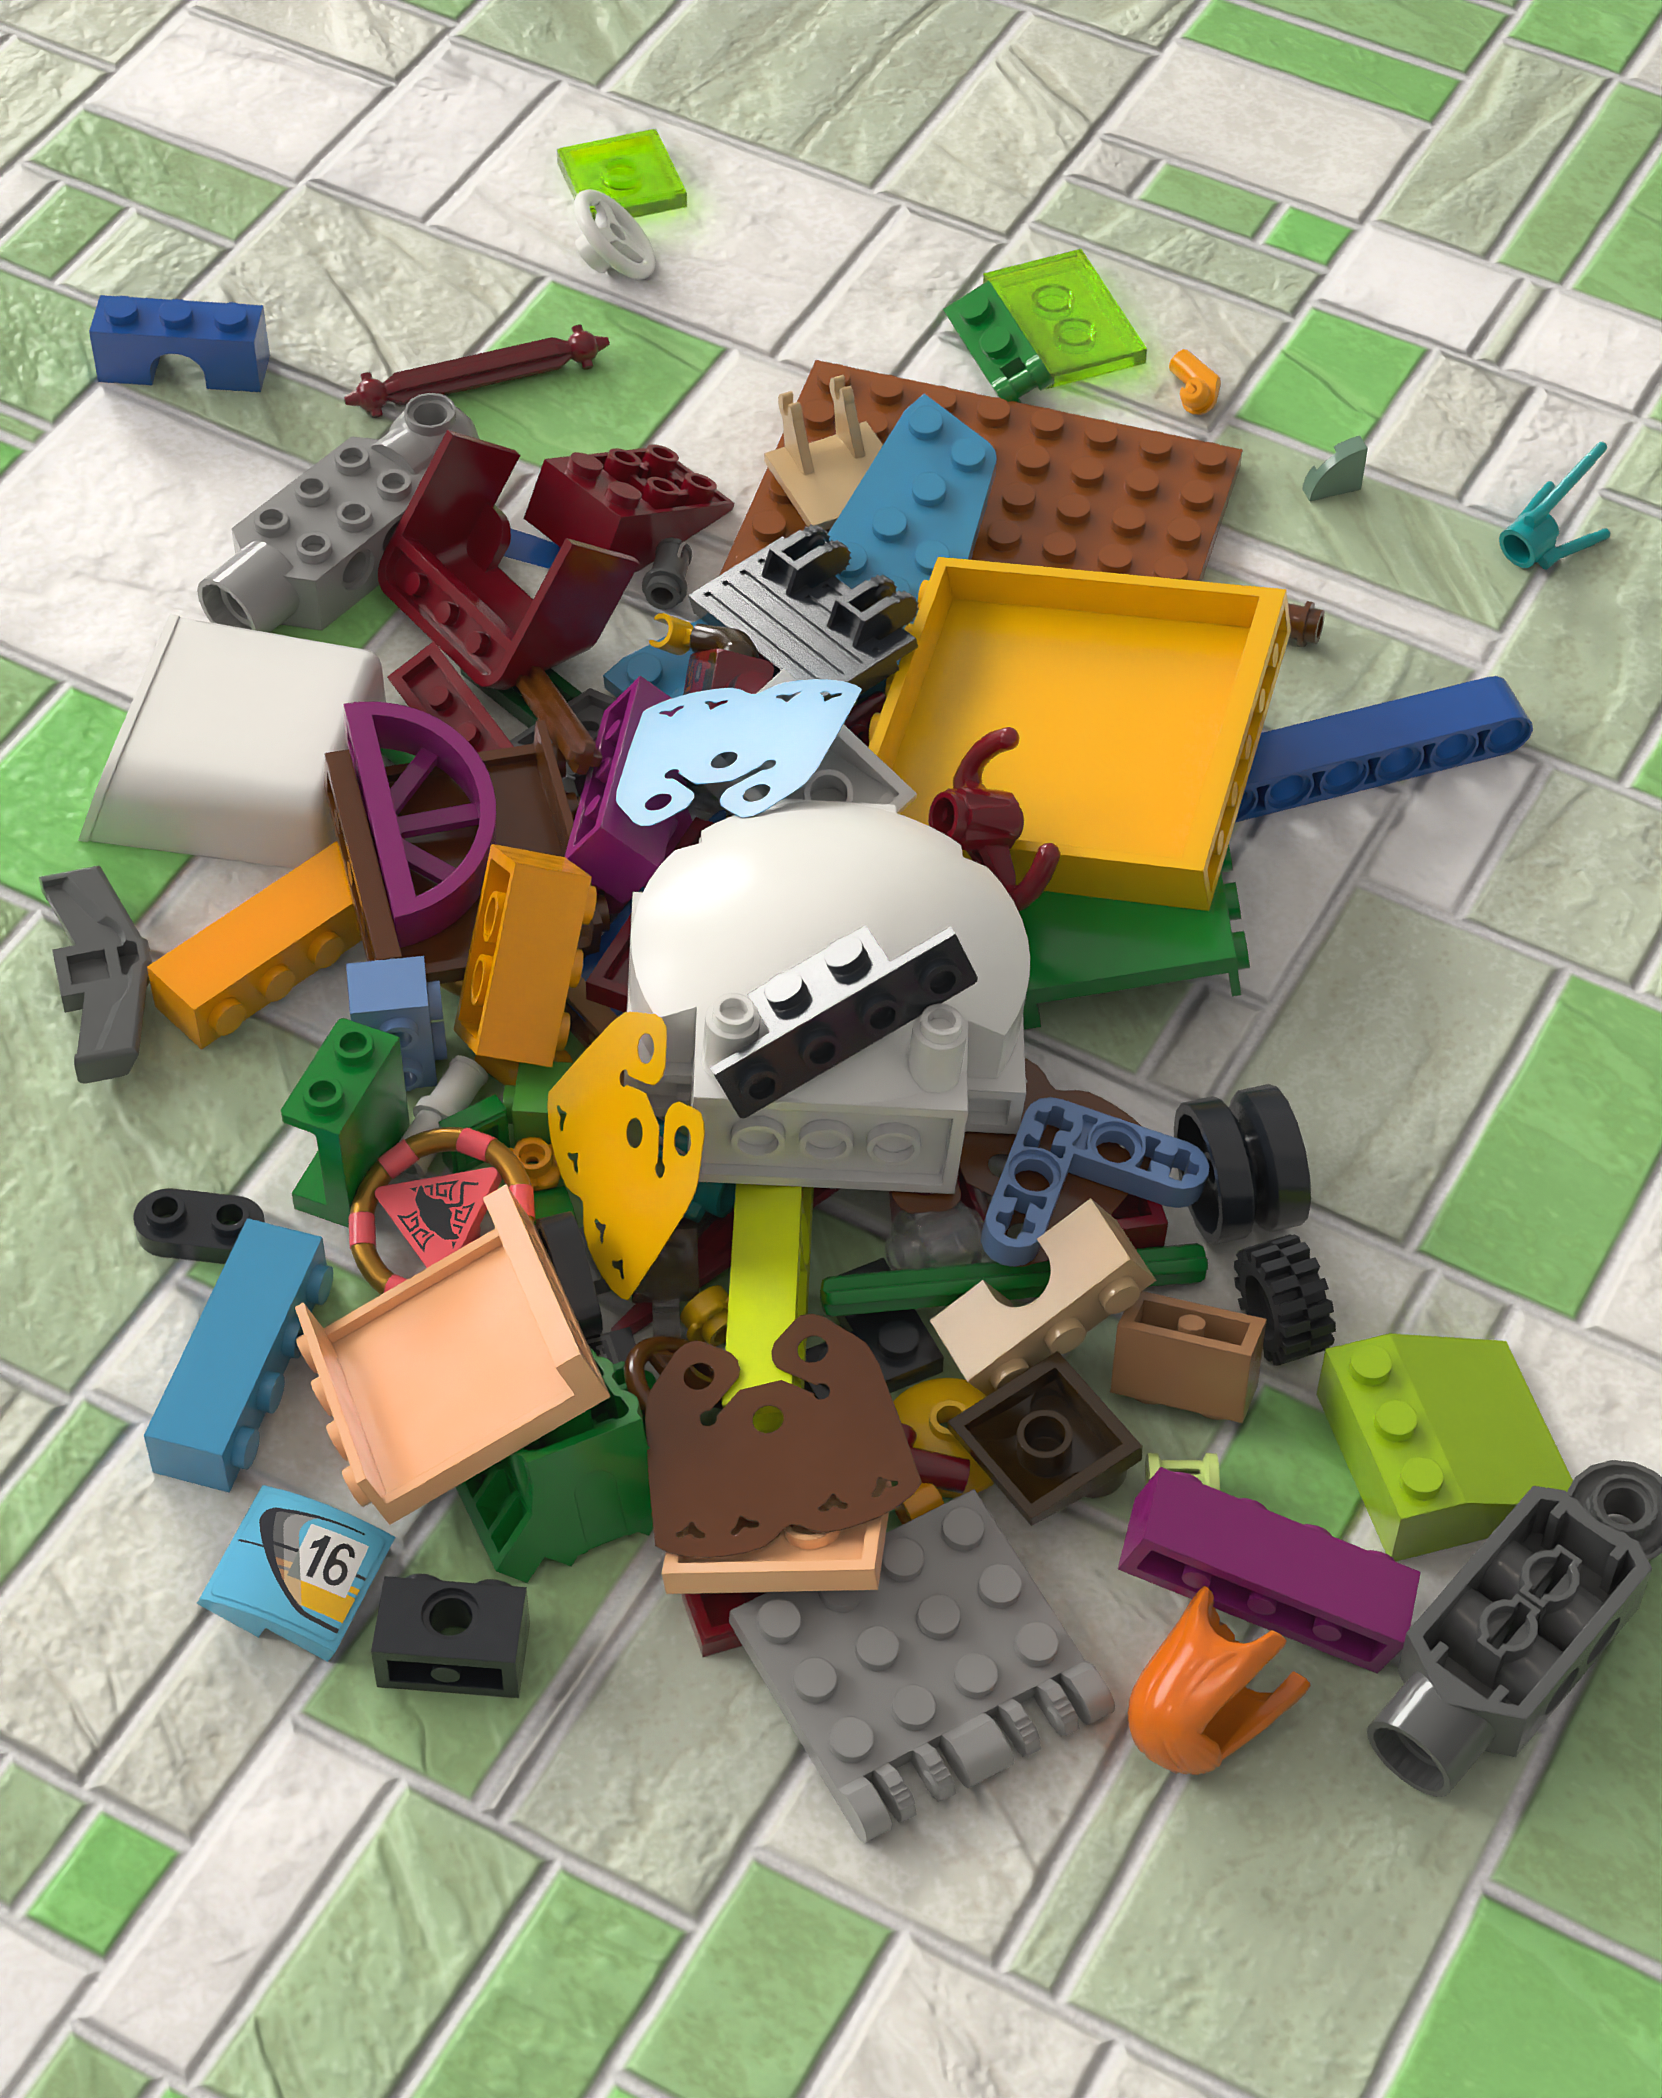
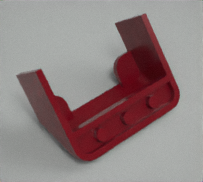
M447 430L381 557L378 567V581L383 593L476 684L501 691L516 686L515 683L519 675L529 676L532 666H538L547 671L591 649L600 638L640 562L632 556L566 538L534 599H532L498 567L510 545L511 529L507 516L495 503L521 455L514 449Z

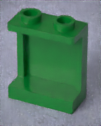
M345 1018L337 1020L281 1108L283 1123L311 1132L316 1136L318 1146L316 1155L292 1192L294 1209L349 1228L348 1217L361 1181L372 1165L378 1160L377 1158L399 1143L410 1126L400 1039L398 1036Z

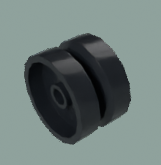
M1265 1084L1238 1090L1232 1097L1229 1107L1222 1099L1214 1096L1180 1104L1175 1113L1174 1138L1189 1142L1198 1147L1206 1155L1209 1163V1174L1203 1192L1195 1203L1188 1206L1196 1227L1207 1242L1217 1245L1246 1238L1252 1231L1254 1222L1262 1229L1274 1232L1300 1226L1308 1219L1311 1205V1182L1306 1149L1291 1106L1277 1086ZM1178 1169L1180 1181H1182L1184 1171Z

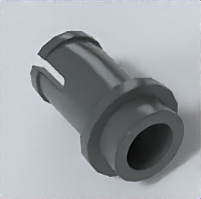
M666 538L658 543L652 569L645 574L642 580V591L646 600L658 609H671L681 603L687 595L685 577L692 560V550L686 543L682 548L679 558L677 554L682 540L678 538Z

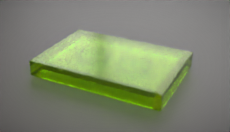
M1082 249L983 273V284L988 280L991 282L1052 376L1054 383L1046 389L1146 363V346Z

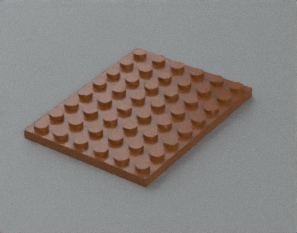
M815 360L797 400L801 404L808 443L836 435L834 402L830 392L831 378L844 375L845 387L851 386L853 389L859 423L867 421L882 444L887 440L903 412L919 397L926 394L993 446L997 457L996 475L971 560L1192 581L1203 580L1241 467L1243 449L1071 414L1050 408L1014 401L1007 402L998 397ZM784 431L776 449L785 447ZM768 467L720 575L782 536L786 539L799 530L803 531L805 526L808 527Z

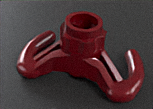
M1006 727L991 731L974 743L962 759L953 777V789L948 788L946 791L937 794L933 799L929 809L928 823L930 827L959 843L962 850L968 853L972 861L988 867L1002 883L1014 901L1018 912L1028 908L1040 897L1053 877L1061 852L1053 843L1041 845L1023 880L1018 885L1016 884V875L1009 849L1013 847L1023 831L1024 815L1022 809L1012 793L1004 790L987 789L982 784L983 770L991 759L1002 752L1016 748L1019 744L1020 737L1017 730Z

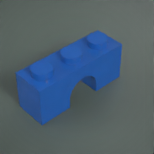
M100 295L89 330L98 382L153 385L160 356L179 354L192 359L201 367L204 372L207 389L261 392L270 358L263 305Z

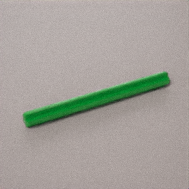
M1198 1243L1136 1248L1138 1254L1156 1279L1148 1287L1198 1283L1205 1280L1208 1270V1258L1206 1257L1204 1247ZM994 1261L829 1276L821 1282L820 1302L824 1314L829 1317L942 1307L952 1304L982 1280L1009 1300L1038 1298L1049 1283L1051 1265L1050 1261H1044L1024 1267H1010Z

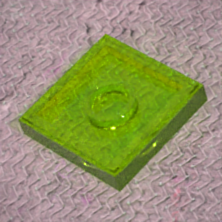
M656 129L557 149V164L574 201L581 191L596 190L618 202L633 218L687 207V191ZM590 206V211L595 221L597 211L594 206Z

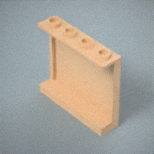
M507 1185L502 1186L483 1198L495 1229L323 1328L304 1302L295 1307L304 1332L303 1335L296 1338L297 1346L312 1371L319 1375V1377L311 1381L312 1389L326 1413L334 1418V1421L326 1425L327 1432L339 1454L345 1461L350 1463V1466L342 1470L343 1478L356 1501L362 1507L372 1502L389 1525L611 1397L538 1230Z

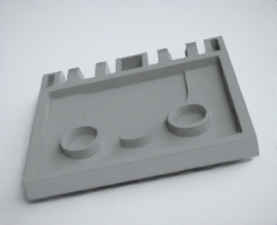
M975 1489L886 1533L878 1590L767 1592L730 1611L729 1623L734 1629L735 1634L855 1834L864 1843L892 1829L891 1819L885 1805L888 1806L898 1822H904L917 1815L913 1795L904 1784L896 1768L911 1761L927 1790L933 1795V1798L935 1797L937 1802L940 1800L944 1801L956 1794L951 1774L935 1748H940L960 1782L966 1788H970L1014 1764L1011 1748L994 1721V1717H996L1009 1740L1013 1742L1018 1753H1021L1022 1757H1024L1025 1755L1029 1756L1037 1752L1041 1747L1038 1731L1033 1722L1029 1720L1028 1714L1021 1703L1034 1697L1051 1726L1061 1737L1080 1729L1078 1717L1083 1723L1090 1725L1115 1711L1114 1700L1108 1686L1095 1666L1085 1661Z

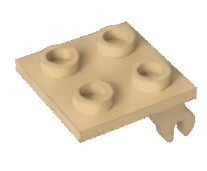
M844 375L831 378L830 392L834 402L836 435L808 443L800 402L793 403V392L789 391L780 394L778 397L779 410L783 419L785 447L764 453V462L806 525L809 527L810 524L813 526L817 524L824 530L832 528L883 446L867 421L859 423L853 389L851 386L845 387Z

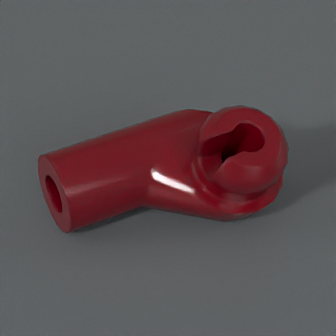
M901 1423L921 1482L933 1484L937 1489L962 1494L969 1478L970 1460L913 1447L917 1437L916 1431L911 1426Z

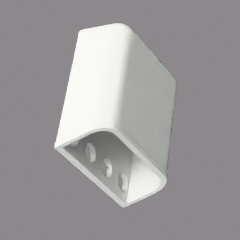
M170 614L111 750L78 841H92L295 869L337 841L324 788V755L328 752L348 750L343 704L353 702H386L383 671L379 657L373 652L364 649L182 618L180 615Z

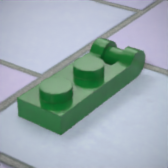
M989 280L943 309L998 398H1002L1007 402L1021 403L1019 398L1038 387L1042 391L1054 383L1041 358L1035 352Z

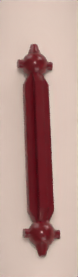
M579 324L571 327L573 334L567 341L550 337L395 372L383 383L378 379L372 378L371 372H366L360 375L362 381L358 384L356 390L344 396L345 405L360 406L362 409L370 411L372 418H377L383 415L381 409L387 401L405 405L412 398L420 394L438 393L448 395L558 370L571 359L581 363L583 369L587 370L594 367L592 360L599 351L609 346L610 342L608 337L594 336L588 331H583L582 325Z

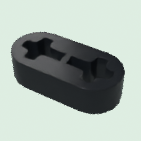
M568 1211L537 1219L536 1228L584 1337L588 1338L602 1334L603 1321L582 1237L573 1213Z

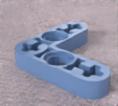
M1053 1097L1038 1099L1030 1104L1024 1114L991 1200L981 1233L982 1247L992 1260L1002 1265L1014 1267L1025 1265L1032 1261L1041 1247L1037 1238L1047 1231L1068 1173L1164 1206L1181 1208L1195 1203L1202 1194L1209 1174L1208 1160L1198 1147L1189 1142L1063 1099ZM1047 1125L1059 1128L1050 1152L1043 1148H1038L1042 1133ZM1106 1142L1118 1143L1128 1150L1131 1159L1121 1163L1110 1162L1098 1153L1096 1147ZM1144 1156L1152 1158L1148 1171L1140 1169ZM1172 1167L1184 1171L1182 1181L1169 1177ZM1026 1170L1036 1171L1048 1180L1050 1187L1043 1191H1029L1018 1184L1015 1175ZM1014 1210L1026 1214L1021 1233L1017 1239L1004 1235L1010 1225Z

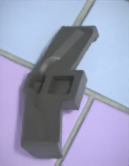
M100 866L39 877L42 893L73 946L53 949L52 952L64 1012L83 1009L77 1054L74 1056L77 1080L80 1083L87 1084L128 1075L139 1055L146 989L150 983L147 966L153 963L148 940L141 937Z

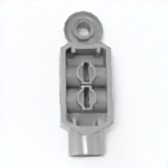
M425 393L412 398L406 404L405 410L392 423L389 433L383 438L370 439L351 436L231 528L235 555L200 581L197 588L200 605L211 623L267 633L272 632L280 624L321 631L379 586L378 567L381 557L446 431L450 430L480 439L473 421L456 407L447 396L438 393Z

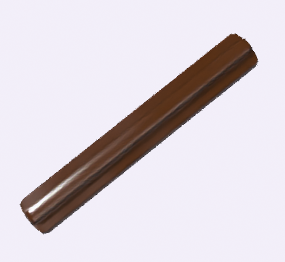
M532 666L529 676L519 675L515 685L521 692L522 698L537 720H545L550 739L558 746L573 773L586 775L589 767L599 768L603 756L595 746V741L544 669Z

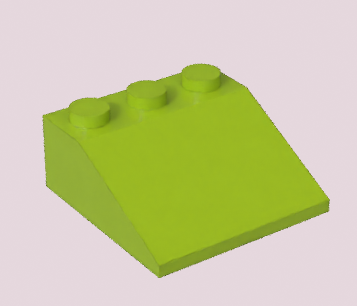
M1389 1333L1325 1349L1316 1395L1385 1553L1393 1557L1395 1561L1488 1539L1533 1486L1565 1490L1566 1492L1569 1490L1573 1479L1507 1341Z

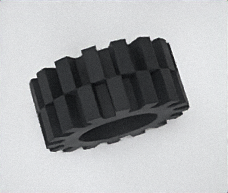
M1295 1234L1285 1235L1237 1252L1238 1260L1234 1261V1270L1238 1277H1234L1235 1288L1241 1292L1242 1298H1238L1241 1310L1246 1311L1247 1315L1267 1319L1263 1353L1264 1358L1268 1362L1273 1361V1365L1279 1366L1323 1352L1334 1344L1335 1338L1332 1333L1336 1332V1322L1329 1315L1334 1312L1332 1301L1327 1299L1325 1290L1329 1288L1326 1279H1320L1319 1277L1320 1265L1316 1257L1310 1258V1248L1305 1242H1300L1299 1236Z

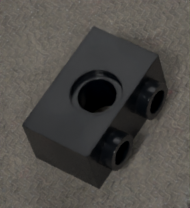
M413 1574L406 1578L384 1576L371 1649L377 1687L519 1698L530 1628L527 1587L512 1586L507 1582L495 1579L481 1580L477 1583L442 1581L428 1574ZM449 1627H462L466 1629L457 1635L440 1634L442 1630Z

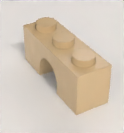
M1091 1198L1037 1238L1049 1258L1051 1275L1046 1289L1035 1301L1025 1306L1014 1307L1009 1299L982 1280L930 1320L966 1381L986 1396L1058 1351L1060 1354H1065L1078 1347L1084 1341L1088 1331L1111 1314H1117L1130 1308L1139 1299L1141 1292L1156 1281L1117 1220Z

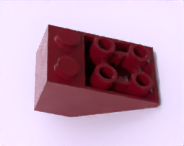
M651 444L647 448L624 450L613 448L609 452L585 454L575 452L566 457L544 459L523 519L559 547H562L565 539L568 538L632 556L640 562L635 571L638 572L654 562L655 550L660 541L666 538H678L682 540L681 543L685 542L731 512L735 503L717 490V484L712 479L702 474L694 473L679 462V456L673 450L661 445Z

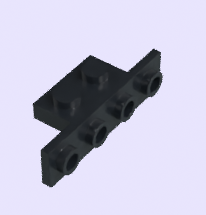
M865 925L853 933L835 940L824 950L788 971L775 975L766 984L748 993L749 999L758 1009V1013L769 1033L713 1065L710 1069L739 1118H747L921 1016L928 1006L941 1004L974 985L978 977L951 926L890 962Z

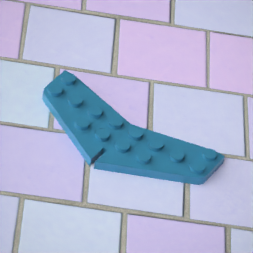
M926 394L919 397L903 412L828 533L830 536L829 541L838 540L846 545L851 552L850 565H847L846 571L843 570L841 575L837 574L836 577L853 589L865 580L870 581L871 577L883 574L895 582L894 585L897 586L896 592L898 590L901 592L905 590L914 596L918 602L920 585L923 580L930 579L937 557L971 560L996 475L997 457L993 446ZM699 619L691 623L693 627L696 624L708 625L702 619ZM649 644L623 657L603 675L604 688L618 698L639 676H642L671 698L682 696L689 657L693 652L690 648L683 655H675ZM886 679L859 695L857 700L867 698L877 691L885 693Z

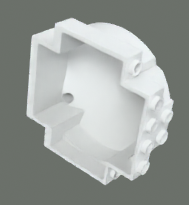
M782 799L766 811L755 816L745 818L736 815L731 816L702 830L699 844L675 850L659 866L649 880L644 892H633L627 1012L656 1014L661 1017L667 1027L666 1067L659 1083L654 1086L628 1076V1072L624 1070L623 1087L629 1085L647 1093L655 1116L665 1117L669 1107L676 1102H682L701 1112L705 1126V1138L698 1182L954 1194L965 1132L1017 1134L1021 1123L1026 1097L1023 1010L1030 976L1029 944L1022 918L1014 901L988 867L964 858L961 845L945 834L926 824L897 814L896 805ZM865 925L890 962L951 926L978 977L974 985L941 1004L928 1006L921 1016L749 1117L739 1118L710 1067L769 1033L758 1013V1009L749 999L748 993L766 984L775 975L788 971L824 950L835 940L845 937ZM644 1034L638 1045L639 1057L645 1064L651 1061L654 1053L653 1039L649 1034ZM688 1130V1152H689L690 1146H691V1135H690V1132H689V1130Z

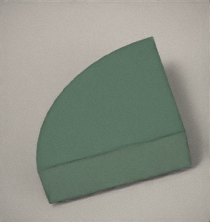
M1356 436L1334 446L1337 453L1328 458L1318 469L1313 466L1309 470L1302 487L1309 501L1361 490L1368 451L1361 436Z

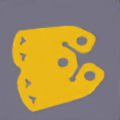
M625 1012L612 1021L548 1092L547 1103L551 1143L560 1174L566 1187L583 1201V1227L589 1251L601 1276L610 1289L625 1300L630 1299L681 1221L694 1197L699 1180L705 1138V1126L701 1112L682 1102L673 1103L665 1115L662 1161L665 1171L661 1178L657 1176L656 1165L658 1163L660 1126L647 1093L629 1085L623 1087L620 1083V1076L623 1070L628 1072V1076L653 1086L659 1083L665 1071L667 1027L663 1019L658 1015L639 1012ZM644 1034H649L653 1039L654 1053L651 1061L645 1064L639 1057L638 1045L641 1037ZM558 1106L567 1113L563 1124V1131L560 1128L561 1116L558 1112ZM633 1118L640 1121L643 1129L642 1141L637 1148L631 1147L627 1139L628 1124ZM681 1126L687 1127L691 1135L690 1150L685 1156L679 1155L675 1147V1135ZM569 1152L571 1154L578 1153V1173L575 1171L574 1161L568 1156ZM596 1219L606 1226L602 1244L600 1239L601 1232L595 1224ZM613 1260H623L624 1279L621 1278L620 1270L612 1266Z

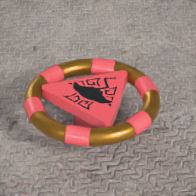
M444 1127L423 1131L401 1140L377 1158L378 1160L364 1176L354 1196L348 1217L349 1244L356 1265L365 1280L379 1294H383L407 1279L390 1271L376 1250L374 1214L378 1202L381 1203L426 1268L480 1237V1224L488 1210L483 1198L496 1191L502 1179L534 1223L536 1220L534 1189L520 1160L497 1138L470 1128ZM457 1151L493 1166L388 1185L392 1179H395L420 1160V1158L439 1152Z

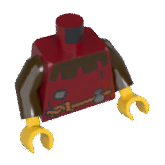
M659 613L654 617V620L668 625L669 629L667 636L662 641L649 640L651 646L675 655H683L690 648L693 652L689 657L683 695L719 688H736L749 694H756L772 680L774 672L773 663L758 659L759 652L745 632L739 629L696 624L693 627L690 622L665 613ZM708 701L705 704H707L711 710L721 704L727 703L728 701H721L718 703ZM683 777V780L687 782V788L704 786L703 784L696 785Z

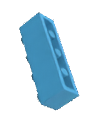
M246 1219L145 1431L144 1439L152 1473L230 1493L240 1469L248 1470L251 1467L259 1446L260 1434L258 1429L266 1412L273 1414L281 1402L285 1385L283 1374L291 1358L298 1359L302 1355L297 1346L296 1338L303 1335L304 1332L295 1307L304 1302L312 1313L315 1304L323 1305L326 1302L332 1287L333 1268L326 1263L323 1237Z

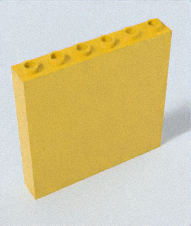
M937 557L930 579L923 580L918 593L919 610L914 623H909L905 627V630L916 638L918 648L902 657L898 664L899 670L886 679V700L881 713L873 715L869 727L868 748L917 793L916 799L900 815L929 826V809L933 799L940 792L946 791L948 788L953 789V777L962 759L974 743L991 731L1011 727L1019 733L1018 746L1012 750L1002 752L991 759L983 770L982 784L987 789L1004 790L1012 793L1022 809L1024 815L1023 831L1013 847L1009 849L1017 885L1023 880L1030 869L1038 848L1045 843H1053L1059 848L1061 855L1053 877L1044 891L1209 911L1291 633L1286 589ZM962 850L963 857L972 860L968 853Z

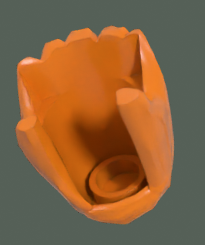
M1203 1586L1196 1593L1175 1627L1150 1659L1135 1683L1129 1699L1128 1721L1135 1745L1149 1760L1175 1774L1199 1775L1213 1771L1221 1765L1223 1759L1253 1739L1280 1715L1295 1705L1311 1686L1305 1677L1292 1671L1273 1693L1256 1692L1245 1687L1286 1645L1287 1640L1281 1634L1271 1630L1249 1643L1236 1641L1235 1635L1229 1627L1220 1622V1617L1213 1607L1215 1603L1213 1601V1593L1206 1586Z

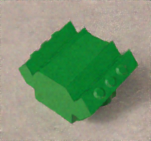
M590 1349L611 1397L455 1487L495 1571L525 1583L529 1582L544 1557L572 1566L579 1555L588 1552L592 1548L637 1532L649 1536L653 1530L647 1450L650 1448L646 1439L645 1416L641 1413L637 1397L627 1390L624 1377L625 1362L621 1361L612 1364L609 1359L597 1356L593 1349ZM645 1370V1378L651 1390L656 1379L652 1372Z

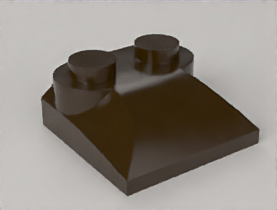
M1058 1351L947 1422L948 1430L1031 1526L1083 1497L1099 1498L1115 1492L1123 1484L1127 1470L1142 1460L1143 1446Z

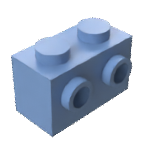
M424 956L346 963L351 1021L399 1037L406 1091L437 1086L435 1060H445L448 1057L444 1021L431 1022V1020L443 1019L440 981L427 982Z

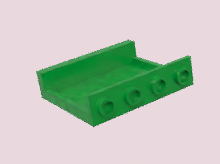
M1229 845L1209 911L1043 891L1040 897L1028 908L1020 911L1019 914L1027 934L1030 952V976L1023 1010L1024 1030L1041 1027L1038 1003L1228 973L1232 997L1240 996L1241 988L1238 970L1250 968L1245 932L1232 933L1230 921L1241 919V911L1236 882L1223 884L1222 873L1233 871Z

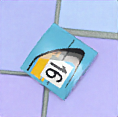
M262 1485L196 1604L258 1638L264 1629L267 1628L329 1662L342 1641L396 1537L327 1504L282 1489Z

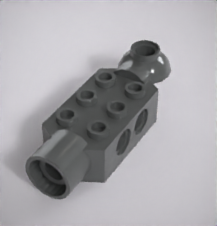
M1610 1460L1589 1466L1574 1478L1567 1492L1565 1490L1533 1486L1406 1633L1398 1673L1404 1685L1367 1728L1368 1740L1373 1750L1395 1775L1420 1792L1434 1797H1444L1451 1792L1484 1751L1516 1757L1639 1609L1652 1571L1649 1560H1653L1662 1553V1477L1657 1472L1636 1462ZM1608 1515H1622L1633 1524H1620L1613 1521Z

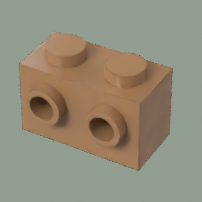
M1142 1291L1139 1299L1123 1312L1117 1325L1110 1392L1132 1397L1145 1404H1162L1200 1413L1210 1419H1226L1243 1423L1258 1387L1267 1319Z

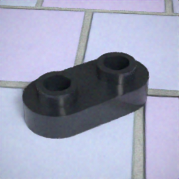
M173 1188L156 1190L146 1195L137 1204L133 1214L138 1242L148 1253L159 1257L226 1264L247 1218L265 1223L262 1209L249 1198ZM174 1214L167 1218H160L164 1215ZM226 1221H236V1222H238V1223H236V1224H234V1225H224V1224H223V1223L226 1222Z

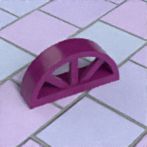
M345 703L343 706L346 741L350 750L399 947L413 945L451 926L470 909L480 896L491 844L496 845V799L494 787L489 772L476 750L461 734L440 719L423 711L394 703ZM380 748L415 755L391 789ZM435 766L448 774L462 788L471 802L470 804L397 817ZM479 825L470 851L457 868L404 840L405 838ZM409 868L438 885L416 896Z

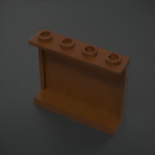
M538 720L535 723L534 744L477 753L484 762L494 787L496 799V845L565 857L579 803L575 792L566 793L562 779H566L567 775L565 757L555 743H551L545 720ZM350 750L325 753V794L367 961L424 956L427 982L440 981V984L464 980L480 896L462 917L442 932L421 942L400 948ZM410 763L385 766L390 789ZM435 766L397 817L470 804L471 802L462 788L448 774ZM479 825L410 837L404 840L457 868L470 851ZM409 868L416 896L438 885ZM604 894L597 895L595 911L590 924H582L577 949L583 951V960L587 955L600 952L602 932L610 931V914Z

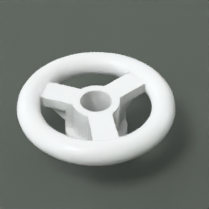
M591 189L581 191L574 201V213L583 233L575 242L577 251L582 259L599 273H605L610 267H613L620 273L634 279L649 277L655 269V255L640 225L625 208L608 195ZM590 206H594L597 211L595 221L592 217Z

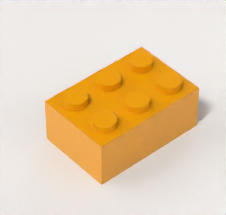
M491 844L453 1029L476 1055L552 1067L556 1050L563 1051L567 1044L570 1031V1015L564 1012L569 987L576 988L581 978L583 951L577 949L582 924L589 925L593 918L597 892L594 886H590L592 876L565 857Z

